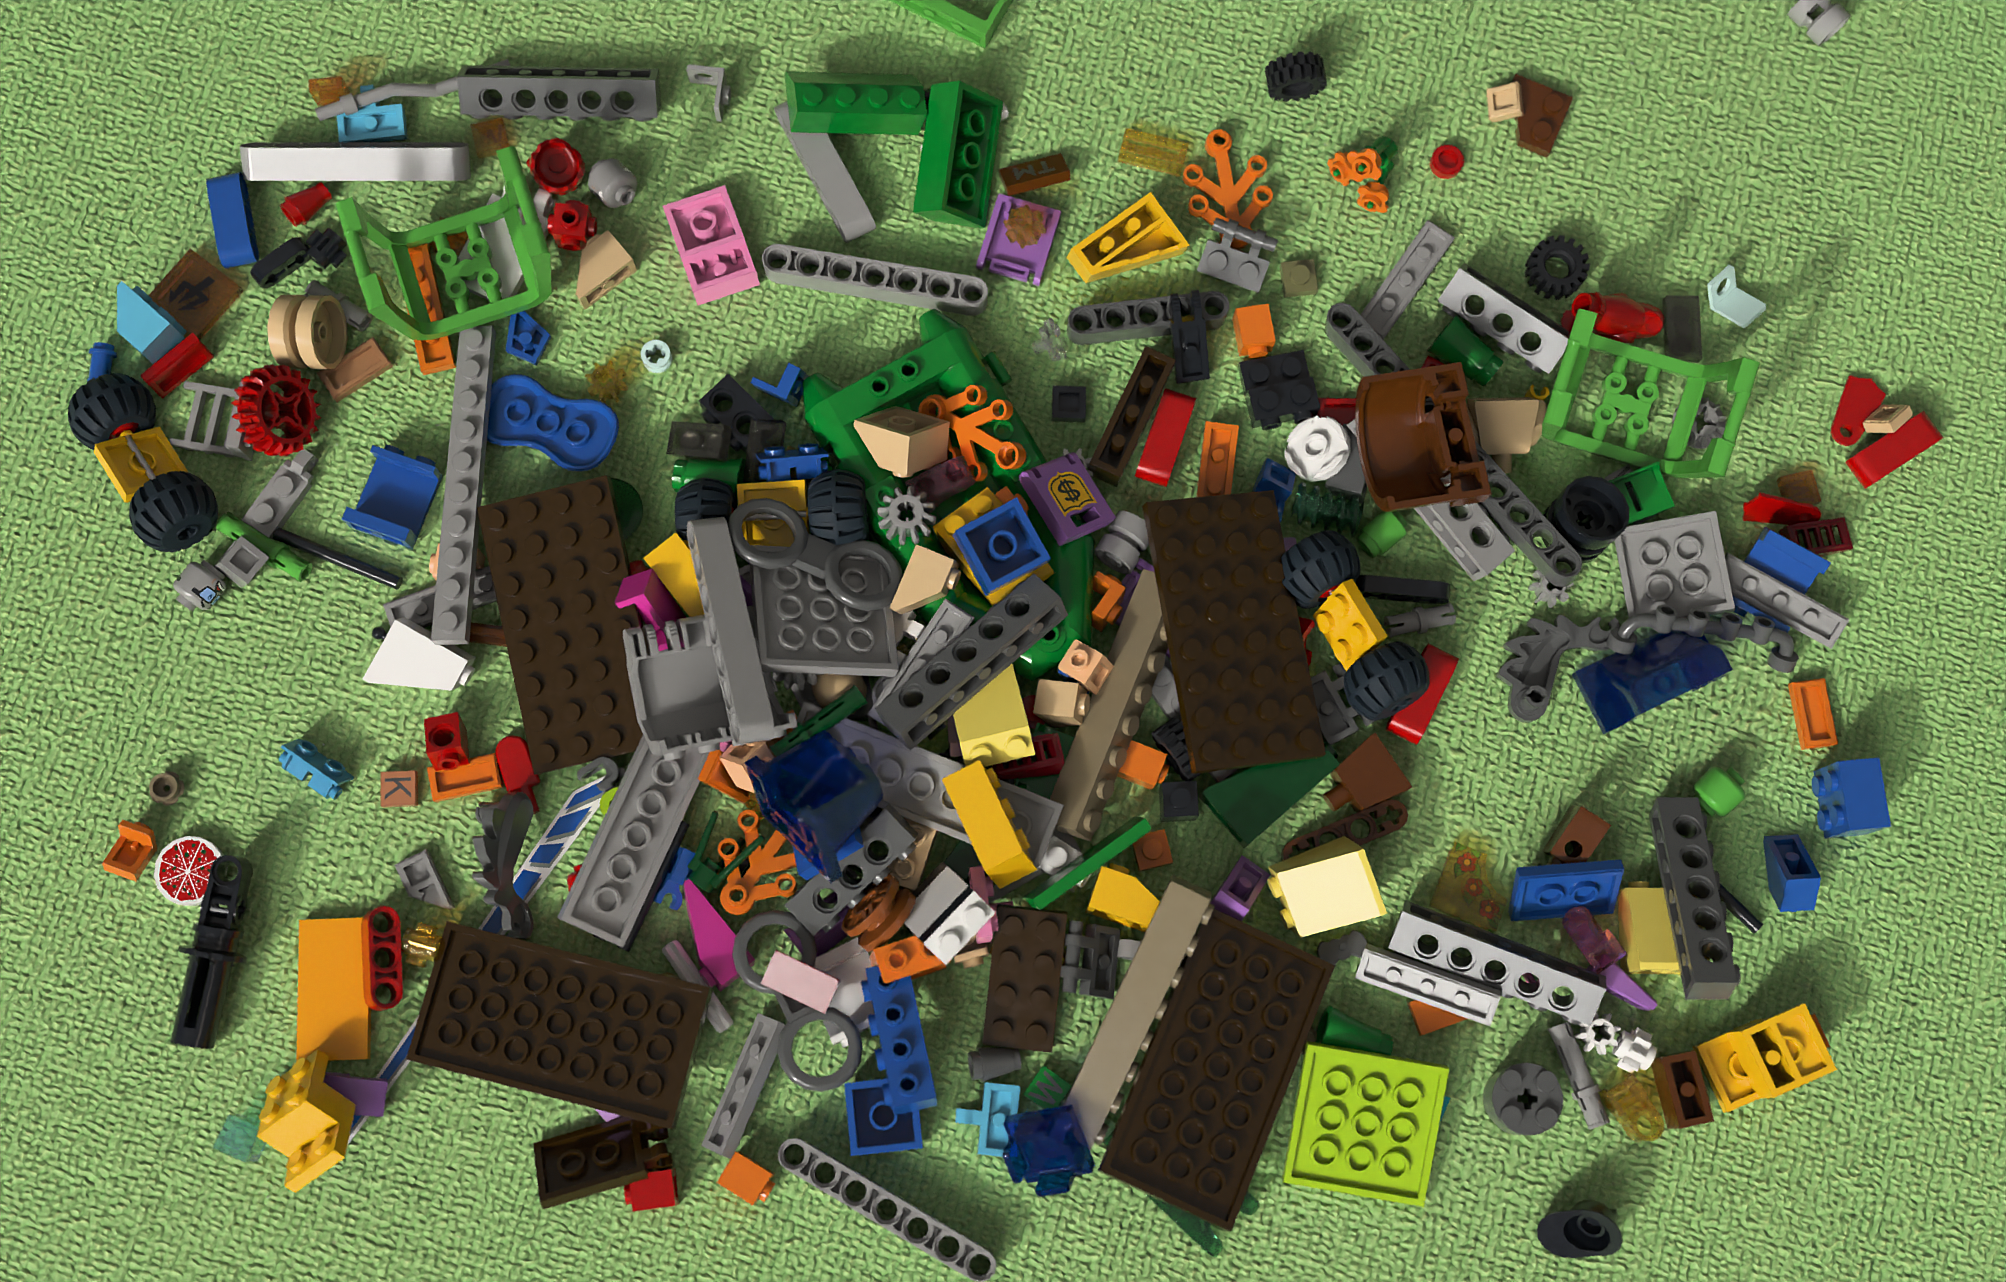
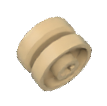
M281 295L274 301L269 313L267 329L270 350L277 364L297 369L307 368L308 366L312 369L335 368L341 362L347 344V322L339 301L332 295H309L308 297L305 295Z

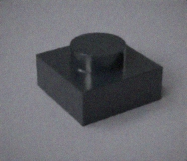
M1053 386L1052 421L1085 422L1086 386Z

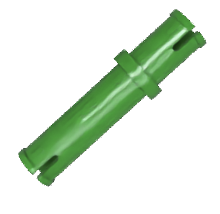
M230 512L224 513L219 518L216 530L234 540L240 536L244 537L269 556L266 563L270 567L285 571L299 582L305 580L311 573L312 563L294 554L285 543L273 541Z

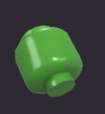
M1713 766L1694 783L1693 791L1695 795L1693 797H1698L1700 807L1710 817H1713L1715 814L1725 817L1744 800L1745 791L1741 785L1745 781L1731 767L1725 771L1721 767Z

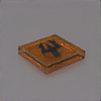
M190 248L148 296L159 307L161 306L176 319V322L190 333L193 332L201 340L244 290Z

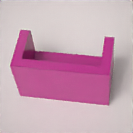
M653 568L623 578L615 604L618 608H623L635 603L647 625L651 624L654 627L659 652L668 649L664 633L665 622L673 620L676 623L677 619L686 618V616L658 578Z

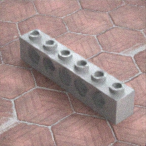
M1354 418L1350 423L1347 424V426L1356 436V424ZM1450 503L1414 508L1473 582L1488 575L1515 551L1510 544L1508 536L1489 519L1487 510L1479 503L1454 506L1458 512V518L1452 515ZM1472 532L1477 534L1479 544L1475 543L1472 539Z

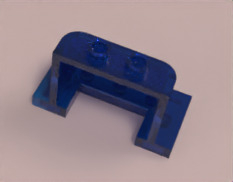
M1671 630L1670 633L1658 632L1637 642L1633 652L1630 654L1616 652L1574 672L1572 676L1604 735L1637 719L1641 714L1690 690L1694 692L1725 677L1733 669L1724 652L1717 646L1708 643L1705 635L1693 637L1684 631Z
M826 730L766 763L757 755L744 762L762 815L830 883L841 878L843 875L836 853L883 799L879 779L875 776L870 765L866 762L862 764L849 746L843 747Z

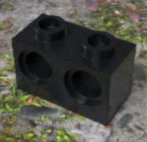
M729 374L699 400L703 411L700 414L701 417L713 429L718 426L725 432L726 435L723 438L736 452L742 449L749 456L777 430L775 419ZM723 400L733 403L732 407L727 411H718L716 409L717 404ZM745 423L756 425L755 430L750 434L739 432L740 427Z

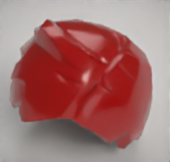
M553 138L539 143L537 149L532 152L526 162L530 169L531 177L539 185V188L549 193L559 194L560 196L576 190L585 174V162L581 154L560 138Z

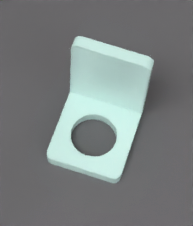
M1731 265L1723 269L1707 285L1710 309L1742 328H1746L1766 310L1765 303L1737 288L1735 269ZM1727 278L1726 285L1717 293L1718 286Z

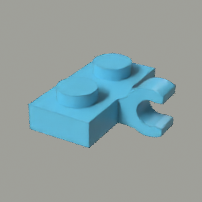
M374 85L360 86V93L374 89ZM380 101L358 108L359 112L348 116L345 113L337 115L339 142H388L408 139L404 106L402 104L379 106Z
M984 1082L981 1111L956 1108L955 1123L980 1125L977 1154L1013 1158L1020 1086Z

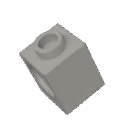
M240 536L218 560L214 568L242 588L251 581L268 560L269 556Z

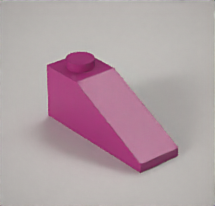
M688 879L684 882L683 892L698 964L702 968L698 973L709 987L712 988L715 985L721 992L740 977L735 969L732 956L736 935L695 884ZM747 950L748 962L750 967H752L755 958Z

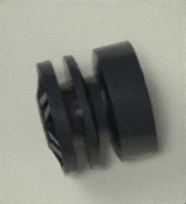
M1585 476L1577 478L1558 495V498L1544 510L1543 515L1578 552L1583 564L1592 562L1625 531L1629 522V506L1624 495L1614 484L1600 477ZM1542 538L1545 546L1549 547L1547 540Z

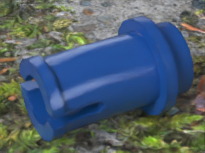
M102 342L93 343V348L89 349V354L92 357L87 381L93 378L97 379L100 375L111 374L113 358L117 357V353L114 352L115 346Z

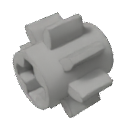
M1538 569L1532 574L1537 582L1532 583L1528 590L1535 592L1537 596L1534 601L1535 603L1544 601L1548 603L1549 608H1552L1556 605V598L1561 602H1565L1569 598L1565 590L1573 586L1574 583L1566 587L1554 586L1553 590L1550 591L1546 587L1549 581ZM1563 569L1560 572L1566 574L1567 569Z

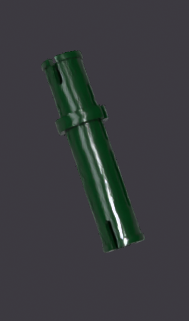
M854 684L852 688L826 705L803 724L798 722L797 727H794L795 729L774 745H771L770 749L780 763L784 765L786 761L807 746L812 748L816 745L814 743L816 739L868 702Z

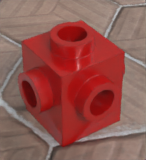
M577 200L555 203L554 214H549L548 233L552 234L558 248L568 251L582 250L586 247L588 240L597 235V217H593L588 205Z

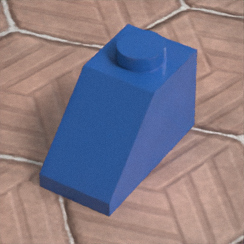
M1799 835L1764 836L1763 844L1768 886L1779 911L1815 910L1821 876Z

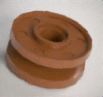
M888 874L879 884L876 885L873 882L864 890L866 893L865 897L856 906L848 910L842 922L841 929L850 937L859 935L858 944L867 952L873 951V949L885 944L900 929L912 912L916 902V896L905 888L898 891L899 881L891 874Z

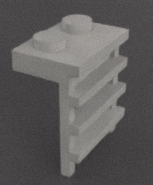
M185 381L183 386L185 389L196 391L184 440L170 438V444L173 447L185 448L188 451L197 450L203 451L206 454L213 455L215 453L230 458L239 457L252 461L255 450H253V444L243 442L246 433L236 431L240 422L232 418L235 413H238L237 407L234 405L224 446L215 445L227 396L235 397V400L239 399L234 389ZM207 393L215 394L204 443L195 442Z

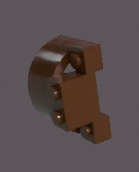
M1461 362L1364 376L1361 378L1355 404L1357 445L1367 487L1374 502L1381 510L1392 512L1443 503H1450V506L1454 507L1484 502L1491 495L1484 461H1479L1465 399L1469 393ZM1426 396H1429L1435 404V407L1429 413H1425Z

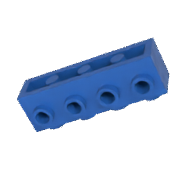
M878 966L865 968L867 980L861 981L864 1001H872L874 1014L868 1015L871 1035H879L881 1048L874 1050L879 1071L886 1069L889 1083L882 1084L886 1106L893 1104L895 1115L938 1106L911 976L890 983H884Z

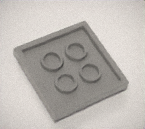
M1716 511L1627 526L1625 531L1614 540L1628 618L1637 614H1655L1659 605H1667L1674 608L1678 612L1677 617L1684 618L1688 617L1691 609H1700L1709 615L1735 611Z

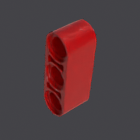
M1168 388L1164 389L1135 477L1167 487L1197 398Z
M1922 411L1905 422L1897 431L1883 436L1848 459L1845 463L1862 487L1866 489L1944 437L1925 411Z
M1429 643L1421 654L1429 670L1430 683L1427 691L1417 701L1392 715L1385 729L1415 745L1421 740L1459 661V658Z
M380 906L366 913L361 921L363 996L367 1006L375 1011H383L395 1007L399 1004L403 995L400 918L393 908ZM376 914L383 915L387 919L388 928L384 933L377 931L373 926V918ZM378 949L386 951L389 955V964L386 968H381L375 963L374 955ZM380 984L387 986L391 992L390 1000L386 1004L379 1002L376 998V989Z

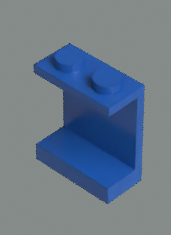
M372 445L370 452L377 459L356 509L346 507L342 520L350 528L413 549L443 475L435 467L436 463L426 457L417 455L416 459L404 456L405 452L394 446L385 445L383 449Z
M1766 526L1744 562L1804 595L1818 573L1820 572L1824 575L1831 562ZM1733 595L1735 611L1733 612L1743 617L1748 612L1756 617H1766L1775 623L1774 628L1786 631L1787 633L1790 630L1787 624Z

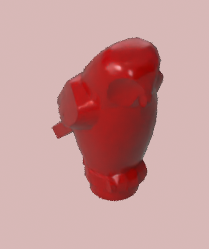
M1599 292L1581 293L1574 299L1572 310H1565L1560 319V325L1571 332L1578 309L1598 313L1592 333L1625 344H1633L1635 339H1647L1658 335L1664 324V316L1659 308L1650 304L1636 302L1625 293L1601 295Z

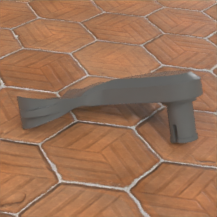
M1563 615L1555 618L1554 625L1532 617L1527 622V626L1536 635L1519 636L1506 642L1503 648L1515 654L1518 658L1511 659L1503 664L1496 673L1497 678L1510 686L1508 697L1510 714L1516 720L1525 723L1539 719L1547 709L1561 654L1566 650L1577 648L1592 651L1609 650L1610 648L1606 642L1611 629L1620 628L1618 620L1613 618L1608 623L1609 631H1603L1599 626L1601 617L1592 620L1585 627H1578Z
M515 792L505 794L500 802H480L478 804L479 807H476V819L482 824L485 836H473L472 838L475 853L483 867V871L473 872L472 878L488 889L483 897V901L486 904L501 908L502 930H510L507 936L516 939H526L533 932V917L526 902L514 890L513 874L533 817V806L525 793Z

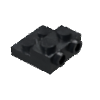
M1304 350L1239 362L1238 370L1252 428L1262 427V430H1271L1280 427L1283 422L1294 420L1295 424H1299L1308 418L1317 416L1320 404L1314 379L1309 375Z

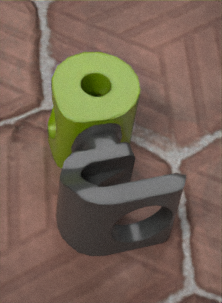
M600 757L579 769L577 776L579 781L585 782L586 779L605 768L607 773L605 778L596 785L601 792H604L600 800V810L605 816L618 789V786L614 784L619 781L620 769L611 759Z

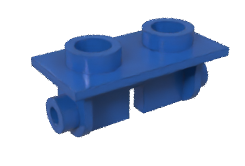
M815 443L798 445V450L785 451V447L772 446L765 448V453H756L760 463H764V466L758 467L759 479L766 480V482L791 480L790 468L796 467L797 480L815 478L821 473L828 471L827 461H821V458L828 457V453L823 447L819 448V445Z

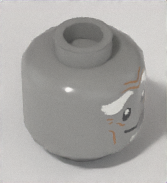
M610 158L600 160L593 165L589 172L588 186L590 191L604 205L609 208H618L629 204L633 200L637 189V179L623 163L617 159Z

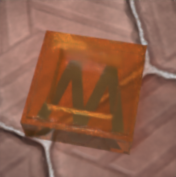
M503 118L471 124L476 153L479 159L497 155V150L510 147Z
M1812 470L1781 476L1777 479L1781 497L1812 505L1821 502Z

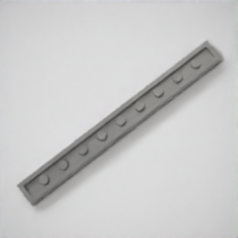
M476 326L459 332L431 641L435 645L469 644L480 524L477 507L481 506L496 340V331L493 326Z

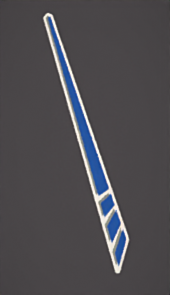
M622 767L619 768L620 778L625 773V769ZM605 776L572 792L514 876V890L526 904L600 807V800L604 792H601L596 785ZM494 906L478 929L504 935L507 930H502L501 908ZM418 1017L376 1076V1078L387 1079V1092L410 1062L406 1058ZM354 1115L348 1144L369 1116Z

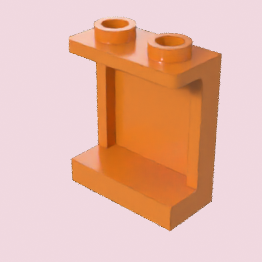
M916 936L873 949L869 956L871 966L879 967L884 983H890L911 976V980L947 968Z

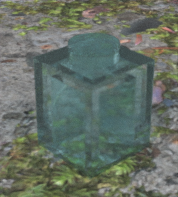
M229 1114L213 1148L243 1162H258L266 1146V1142L257 1137L260 1122L243 1114Z

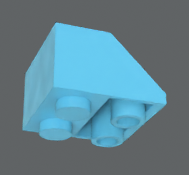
M123 281L117 285V332L147 360L154 364L185 339L183 336L187 331L165 309L152 301L137 285L133 289L129 288Z

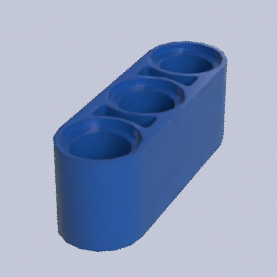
M236 172L207 178L206 186L216 246L223 267L227 269L258 262L259 251L248 188L246 181L243 179V174Z

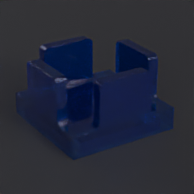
M1073 1105L1006 1116L1003 1125L1008 1135V1142L1002 1156L1014 1184L1021 1183L1024 1177L1026 1183L1037 1182L1035 1187L1037 1197L1069 1192L1077 1175L1093 1172L1095 1163Z

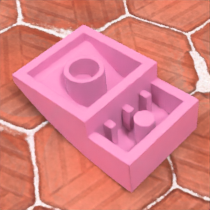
M725 185L663 206L698 306L760 285L755 266Z

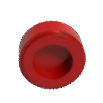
M1449 144L1436 148L1430 159L1431 171L1441 179L1456 177L1464 165V156L1461 150Z

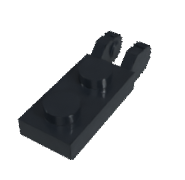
M1198 290L1190 292V305L1193 313L1190 316L1181 317V299L1178 293L1170 294L1172 314L1170 327L1173 359L1176 360L1174 372L1177 384L1210 379L1206 325Z

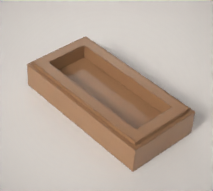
M372 337L345 354L335 368L322 369L317 372V375L338 403L392 368L393 365L377 341Z

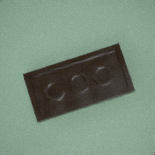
M1004 904L997 905L998 931L994 932L982 1045L1052 1053L1068 912Z

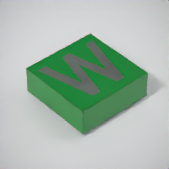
M1043 1065L1023 1095L1052 1115L1072 1085Z

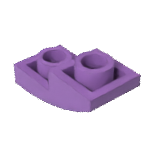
M325 1072L323 1082L356 1104L354 1115L383 1117L388 1084L387 1079L352 1077L347 1073Z

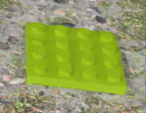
M1307 1041L1283 1169V1183L1424 1207L1449 1067L1442 1064Z

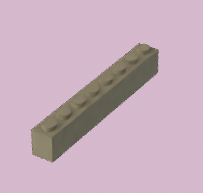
M1142 570L1107 657L1114 668L1097 695L1092 694L1088 714L1083 716L1082 725L1078 728L1050 797V800L1064 805L1055 830L1084 840L1091 841L1094 832L1100 826L1101 815L1107 800L1113 794L1114 782L1119 769L1126 761L1128 746L1139 729L1141 715L1145 705L1151 699L1153 685L1165 663L1168 643L1154 571Z
M1174 874L1172 875L1057 1116L1050 1135L1090 1153L1094 1143L1101 1145L1109 1128V1125L1104 1124V1121L1109 1112L1116 1114L1124 1096L1119 1090L1124 1080L1129 1083L1132 1081L1139 1063L1134 1061L1139 1049L1145 1052L1154 1032L1149 1030V1027L1154 1018L1161 1020L1169 1003V1000L1165 999L1164 996L1169 986L1176 988L1181 979L1184 969L1179 967L1184 954L1191 957L1200 937L1194 935L1199 923L1207 924L1215 905L1209 903L1212 892Z

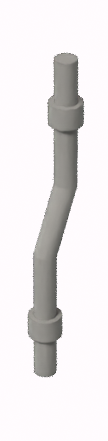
M506 59V60L500 61V62H498V63H495V64H492V65H489V66H511V65H510V63H509V60ZM457 76L436 84L389 83L354 96L352 93L340 96L339 101L315 108L319 121H323L343 113L346 116L359 112L358 108L393 96L439 97L458 90Z

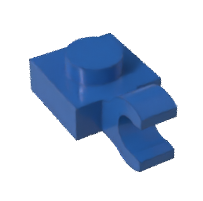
M679 847L653 902L661 904L663 897L670 893L672 895V902L669 908L676 911L680 908L683 897L679 890V885L683 886L684 881L689 879L688 877L693 871L687 866L695 856V852Z

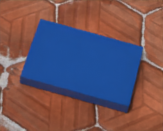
M1621 859L1517 867L1508 911L1511 921L1587 916L1586 914L1591 913L1592 915L1613 914L1624 872Z

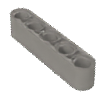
M786 101L775 106L774 111L780 125L844 241L848 243L876 229L874 219L827 133L791 132L788 102Z

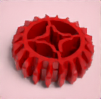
M274 364L255 368L253 371H250L249 376L241 378L243 386L234 389L239 399L234 400L231 404L236 406L238 413L232 416V418L240 422L236 431L246 433L243 442L253 444V450L264 452L268 456H289L293 452L303 450V445L313 442L310 434H315L319 431L314 422L322 417L316 414V408L321 404L316 401L314 402L313 399L317 391L308 389L310 379L301 378V371L290 370V367L286 365L275 366ZM274 384L283 391L279 394L278 392H273L269 387ZM275 427L276 429H281L284 434L279 437L271 430Z

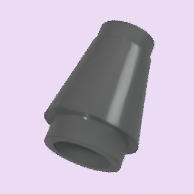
M976 1047V1051L968 1052V1066L971 1079H980L981 1082H985L1021 1069L1019 1049Z

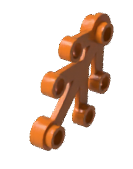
M1215 129L1206 138L1205 150L1209 156L1215 158L1220 187L1204 177L1203 170L1196 164L1188 165L1184 169L1182 178L1187 186L1196 187L1222 205L1226 218L1209 208L1208 200L1203 195L1191 197L1188 211L1192 216L1200 217L1212 226L1217 217L1225 221H1229V219L1238 221L1239 226L1252 230L1251 223L1263 208L1270 205L1273 198L1272 190L1267 186L1257 187L1252 196V203L1241 216H1239L1237 204L1255 180L1265 174L1267 161L1260 155L1252 156L1248 161L1246 171L1234 186L1228 156L1232 145V138L1227 131ZM1219 137L1224 139L1225 143L1219 145L1213 139ZM1259 163L1262 169L1254 170L1251 165ZM1195 172L1198 174V178L1190 179L1187 174ZM1264 193L1268 199L1261 201L1257 198V195ZM1200 202L1204 208L1196 210L1192 204ZM1219 233L1220 240L1222 241L1224 234ZM1233 238L1231 246L1242 249L1249 243Z
M969 385L964 392L948 399L937 394L928 396L921 402L919 413L949 421V428L955 430L960 449L953 447L949 436L947 460L941 462L943 466L956 467L961 463L963 457L965 462L964 474L967 469L969 470L966 478H972L974 482L983 481L987 477L988 470L983 462L978 461L973 441L993 452L997 464L1003 469H1018L1024 464L1026 451L1020 443L1003 442L978 428V426L995 419L1008 420L1013 414V406L1010 401L994 400L989 407L961 418L952 412L968 404L980 406L986 402L987 391L983 386ZM975 390H977L978 392V398L976 399V401L973 398V393ZM1001 404L1004 407V412L1002 415H1000L999 413V407ZM938 407V415L936 416L935 410ZM1015 450L1016 456L1015 460L1013 461L1012 453ZM950 451L953 454L951 462L948 459V454ZM975 466L978 468V475L976 477L973 473Z
M793 798L785 804L783 810L784 819L762 849L760 845L749 856L750 868L743 878L741 877L739 866L727 876L728 884L721 891L720 901L728 913L742 915L752 909L755 901L780 895L790 897L796 893L797 882L792 875L787 873L779 875L774 883L755 885L762 875L797 867L794 853L775 856L790 836L787 820L795 816L791 814V810L795 806H801L803 810L810 807V804L805 799ZM744 810L738 816V824L744 832L747 847L759 837L760 819L753 810ZM747 817L755 818L751 826L743 825ZM732 838L723 839L718 844V853L724 860L725 867L740 854V847ZM732 845L735 847L732 854H723L726 846ZM789 880L792 882L790 889H780L783 881ZM735 892H743V898L740 901L731 900Z

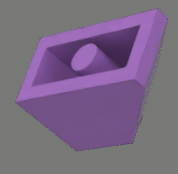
M1242 855L1209 903L1215 905L1214 909L1242 921L1270 877V874Z

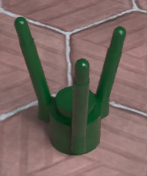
M717 811L712 812L695 856L687 866L693 870L688 878L710 894L765 841L764 836H759L726 867L723 859L718 863L710 857L702 861V856L719 815ZM740 838L737 841L740 848L745 843L744 838ZM732 846L725 855L732 854L735 847Z

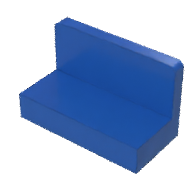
M788 363L777 387L755 377L752 378L750 383L760 391L797 407L803 395V381L809 375L801 368Z

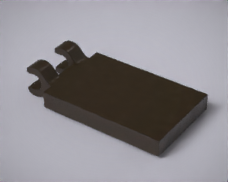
M622 1116L608 1122H602L533 1143L539 1202L543 1209L649 1178L647 1169L667 1170L674 1166L671 1152L668 1153L667 1143L659 1142L669 1138L668 1128ZM648 1140L655 1141V1142H659V1143H656V1144H654L653 1146L649 1147V1141H648Z

